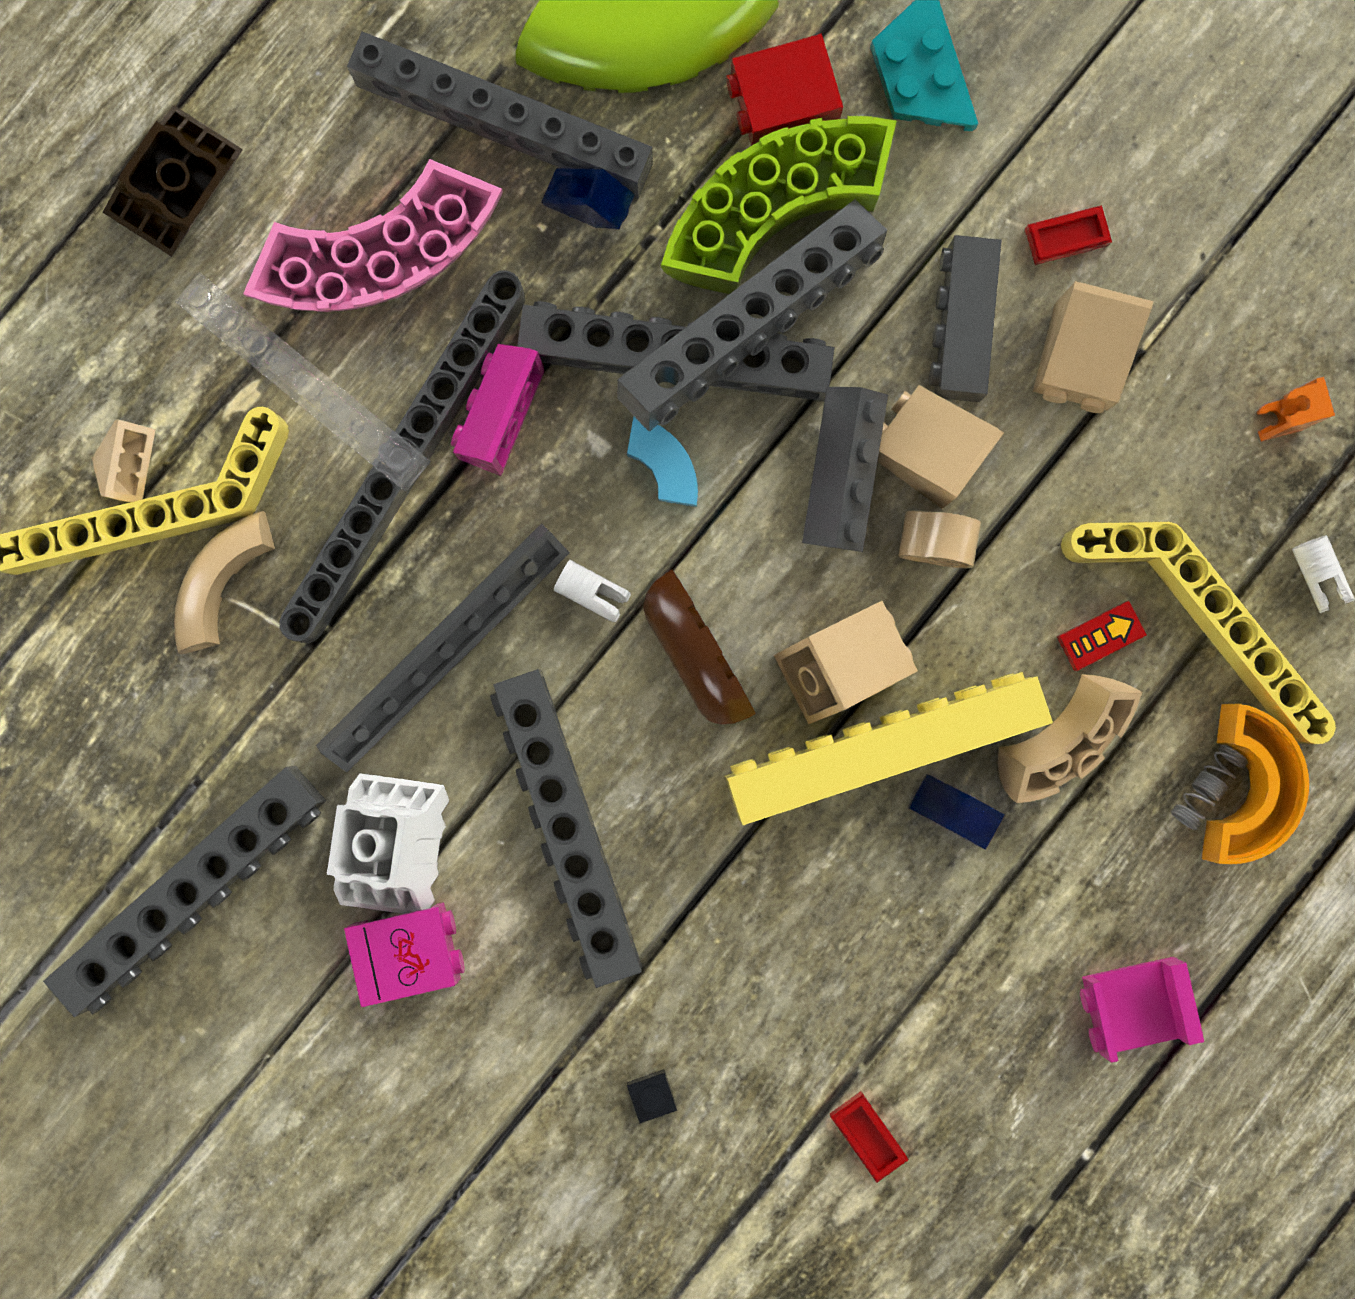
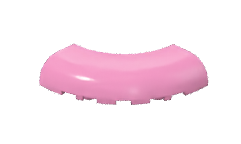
M429 159L416 183L400 199L401 203L384 216L380 214L366 222L348 227L349 230L326 233L325 230H303L274 222L243 294L274 306L317 312L354 310L398 298L442 273L465 252L491 218L502 196V188Z

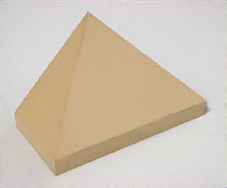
M119 419L114 421L92 457L101 497L127 503L143 499L156 429Z

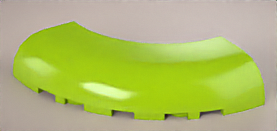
M539 0L519 37L515 61L517 65L540 77L559 84L562 81L582 86L587 91H595L598 88L618 90V93H635L648 91V87L667 83L675 85L698 76L700 71L709 68L715 63L721 64L729 59V55L745 42L748 43L765 26L777 10L779 2L778 0Z
M847 116V119L826 121L818 118L810 120L809 124L790 129L785 127L771 132L760 138L758 143L748 147L741 153L737 152L715 170V174L692 196L690 204L681 218L678 219L669 238L661 263L662 270L671 278L682 283L730 294L739 287L745 270L755 254L773 235L787 225L815 213L843 209L854 199L867 211L873 212L880 196L897 121L872 116Z

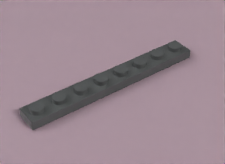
M541 523L316 745L320 753L345 772H348L570 552Z

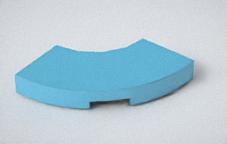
M633 416L627 456L641 461L652 471L658 484L659 501L697 507L698 485L696 473L684 447L670 432L660 425L648 431Z

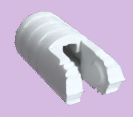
M1327 535L1310 540L1292 549L1319 613L1329 610V602L1318 583L1334 577L1338 594L1345 604L1355 600Z
M572 560L567 562L553 590L611 622L618 620L620 616L619 609L596 596L599 592L622 604L627 602L631 596L628 590Z

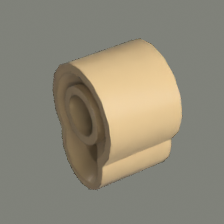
M906 511L898 557L944 567L973 568L981 521L952 513Z

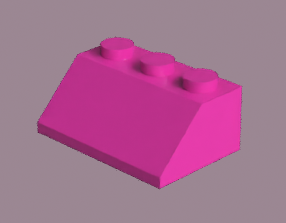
M497 344L494 354L490 352L487 354L481 368V375H484L479 390L476 388L472 390L466 404V410L470 411L464 425L459 424L451 440V446L455 447L453 453L459 460L496 475H502L545 371L538 351L530 348Z

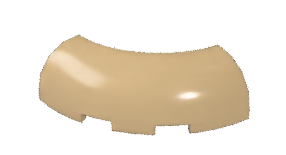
M264 511L244 517L220 531L203 547L191 563L182 581L175 607V640L179 654L183 655L220 644L218 613L222 601L221 593L231 576L237 574L248 562L275 549Z
M1082 674L1069 704L1050 726L1024 742L999 747L998 771L1005 792L1016 803L1031 802L1059 793V786L1076 776L1083 779L1105 759L1102 753L1117 735L1122 738L1137 710L1142 692L1114 679Z

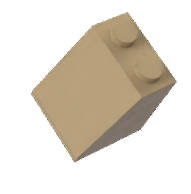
M1075 281L1054 305L1033 392L1043 394V399L1053 403H1066V400L1081 404V409L1092 413H1103L1104 410L1107 411L1119 403L1154 301Z
M918 385L912 395L904 391L891 409L897 414L889 426L885 423L883 424L878 463L943 509L958 497L1004 432Z
M883 601L839 621L774 655L808 725L846 710L918 671L913 662L912 653L903 643L895 627L894 618L886 609Z

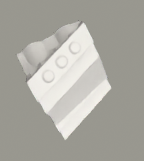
M362 773L358 775L348 790L347 804L337 805L327 875L335 877L334 892L340 905L402 914L431 907L435 899L430 887L439 875L437 870L438 851L442 832L446 828L441 813L449 802L444 785Z

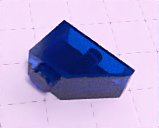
M556 168L541 203L548 208L595 228L620 229L628 216L629 207L635 194L603 169Z
M928 774L925 775L908 807L912 811L985 850L1005 815Z

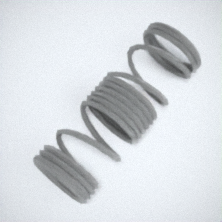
M1220 745L1219 752L1214 754L1215 760L1221 768L1211 765L1204 766V771H1201L1199 776L1195 778L1194 783H1192L1193 788L1203 797L1193 793L1183 794L1185 802L1192 810L1181 804H1176L1174 809L1171 810V814L1177 820L1193 830H1198V827L1201 825V821L1195 816L1202 820H1205V817L1189 803L1186 795L1196 797L1212 806H1216L1208 797L1215 801H1220L1221 796L1228 789V786L1222 780L1207 772V768L1216 769L1237 779L1235 775L1223 766L1217 758V754H1221L1240 768H1245L1248 764V760L1241 753L1228 745Z

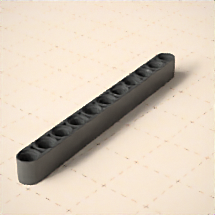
M507 270L493 273L488 279L281 615L279 621L280 630L287 639L301 643H312L323 634L479 380L485 357L489 352L494 354L497 344H501L525 303V293L519 278L513 272ZM505 286L516 289L514 296L508 300H501L496 297L498 291ZM484 319L495 321V326L490 332L480 333L476 331L480 321ZM470 351L475 354L474 361L470 365L461 367L456 364V360L461 353ZM444 384L454 385L455 390L450 398L446 400L436 398V393L440 386ZM421 418H434L433 428L429 432L418 433L416 431L417 422ZM403 450H412V462L405 467L397 466V455ZM384 482H390L393 486L391 496L385 500H377V487ZM364 515H370L372 519L371 529L364 534H358L355 527L357 520ZM343 548H349L351 552L350 563L343 568H338L335 563L336 554ZM323 581H327L331 588L330 595L326 600L318 601L315 597L316 586ZM305 614L309 618L310 626L305 634L298 635L294 624L299 616Z

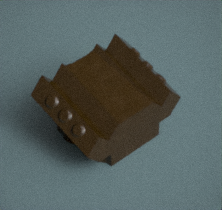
M173 106L160 122L156 121L118 177L117 186L102 213L172 257L223 182L227 173L235 164L243 149L176 106Z

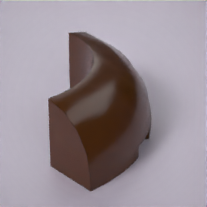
M673 569L656 580L646 593L643 605L646 620L671 660L698 710L708 721L722 725L735 724L750 718L756 713L741 684L722 655V650L708 626L705 625Z

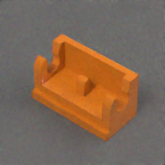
M1324 377L1317 378L1302 387L1290 391L1279 401L1268 403L1259 408L1257 415L1273 412L1277 415L1278 422L1275 426L1270 425L1258 431L1262 442L1302 431L1335 416Z

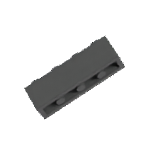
M955 235L948 248L943 247L939 269L945 272L944 286H939L936 298V309L942 310L941 324H935L932 346L938 348L937 362H932L930 367L929 386H935L934 393L944 399L980 402L988 394L1001 239Z
M827 387L802 543L863 552L888 394L862 387Z

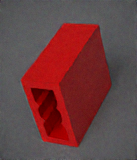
M822 33L732 58L731 74L726 75L727 87L731 99H738L741 111L737 112L739 129L742 135L748 134L751 146L758 143L760 138L785 127L790 129L809 124L810 120L822 118V121L841 118L843 103Z

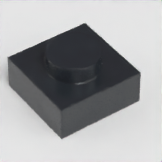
M664 1069L627 1082V1088L640 1124L677 1111V1105Z

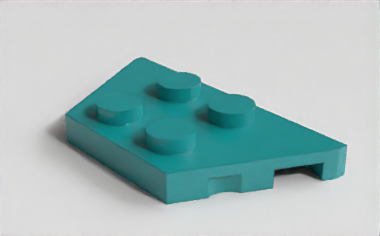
M914 0L872 40L870 45L892 118L910 122L920 120L925 124L941 126L942 123L964 126V131L976 130L979 123L940 1Z

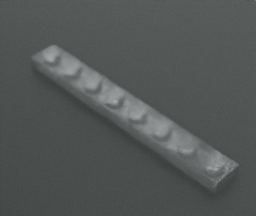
M200 272L176 299L175 303L405 492L430 464L431 461Z

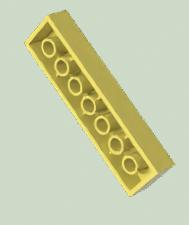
M1023 672L1004 675L991 680L993 687L986 689L984 684L971 686L954 692L955 700L948 702L947 698L944 697L917 704L919 712L909 714L908 710L895 711L879 717L881 721L879 725L871 727L870 722H863L842 729L844 736L834 740L832 735L827 734L805 741L807 749L794 752L793 747H786L768 753L770 761L756 765L755 760L750 759L730 766L732 773L725 775V779L739 821L742 825H746L1052 724L1053 721L1038 677L1025 678Z

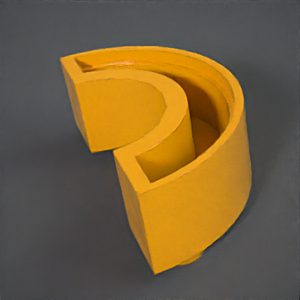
M1221 704L1216 743L1232 747L1248 760L1246 767L1249 771L1250 789L1245 803L1236 813L1222 820L1206 821L1202 859L1218 864H1242L1269 855L1282 846L1294 833L1307 806L1309 774L1299 744L1287 728L1277 719L1251 706Z

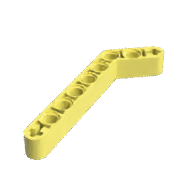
M256 407L250 410L242 422L216 482L0 534V572L11 575L23 574L238 521L252 515L257 509L289 434L287 423L269 408ZM263 424H264V425H270V424H271V425H272L271 431H270V432H268V431H263V432H262V431H261L262 425H263ZM254 441L265 446L263 451L253 445ZM251 455H257L258 464L256 468L246 473L244 471L245 460ZM240 490L242 493L241 503L235 508H230L228 505L229 496L234 491ZM197 500H202L204 505L202 513L192 518L190 512L192 504ZM163 509L165 512L164 522L160 526L154 527L153 516L158 510ZM125 518L126 530L117 537L115 526L119 520ZM86 528L88 531L87 541L79 546L77 542L78 533ZM48 537V551L41 555L39 550L40 543L44 538ZM9 550L21 552L22 555L17 553L9 554Z
M1172 522L1087 523L1070 530L1064 535L1061 542L1062 553L1072 562H1148L1266 711L1287 728L1297 743L1323 744L1333 737L1336 727L1332 715L1181 527ZM1158 532L1162 533L1168 540L1166 551L1160 550L1155 543V536ZM1118 533L1125 535L1129 540L1127 552L1121 551L1116 545L1115 540ZM1082 537V540L1085 542H1093L1100 539V545L1085 549L1084 546L1078 545L1077 539ZM1182 563L1187 564L1192 570V578L1189 582L1185 581L1180 575ZM1207 594H1211L1216 600L1217 606L1213 613L1205 606ZM1233 624L1241 631V638L1237 644L1232 641L1229 633ZM1258 655L1265 661V670L1262 674H1259L1255 669L1254 662ZM1283 686L1290 693L1289 702L1286 705L1281 702L1279 696Z

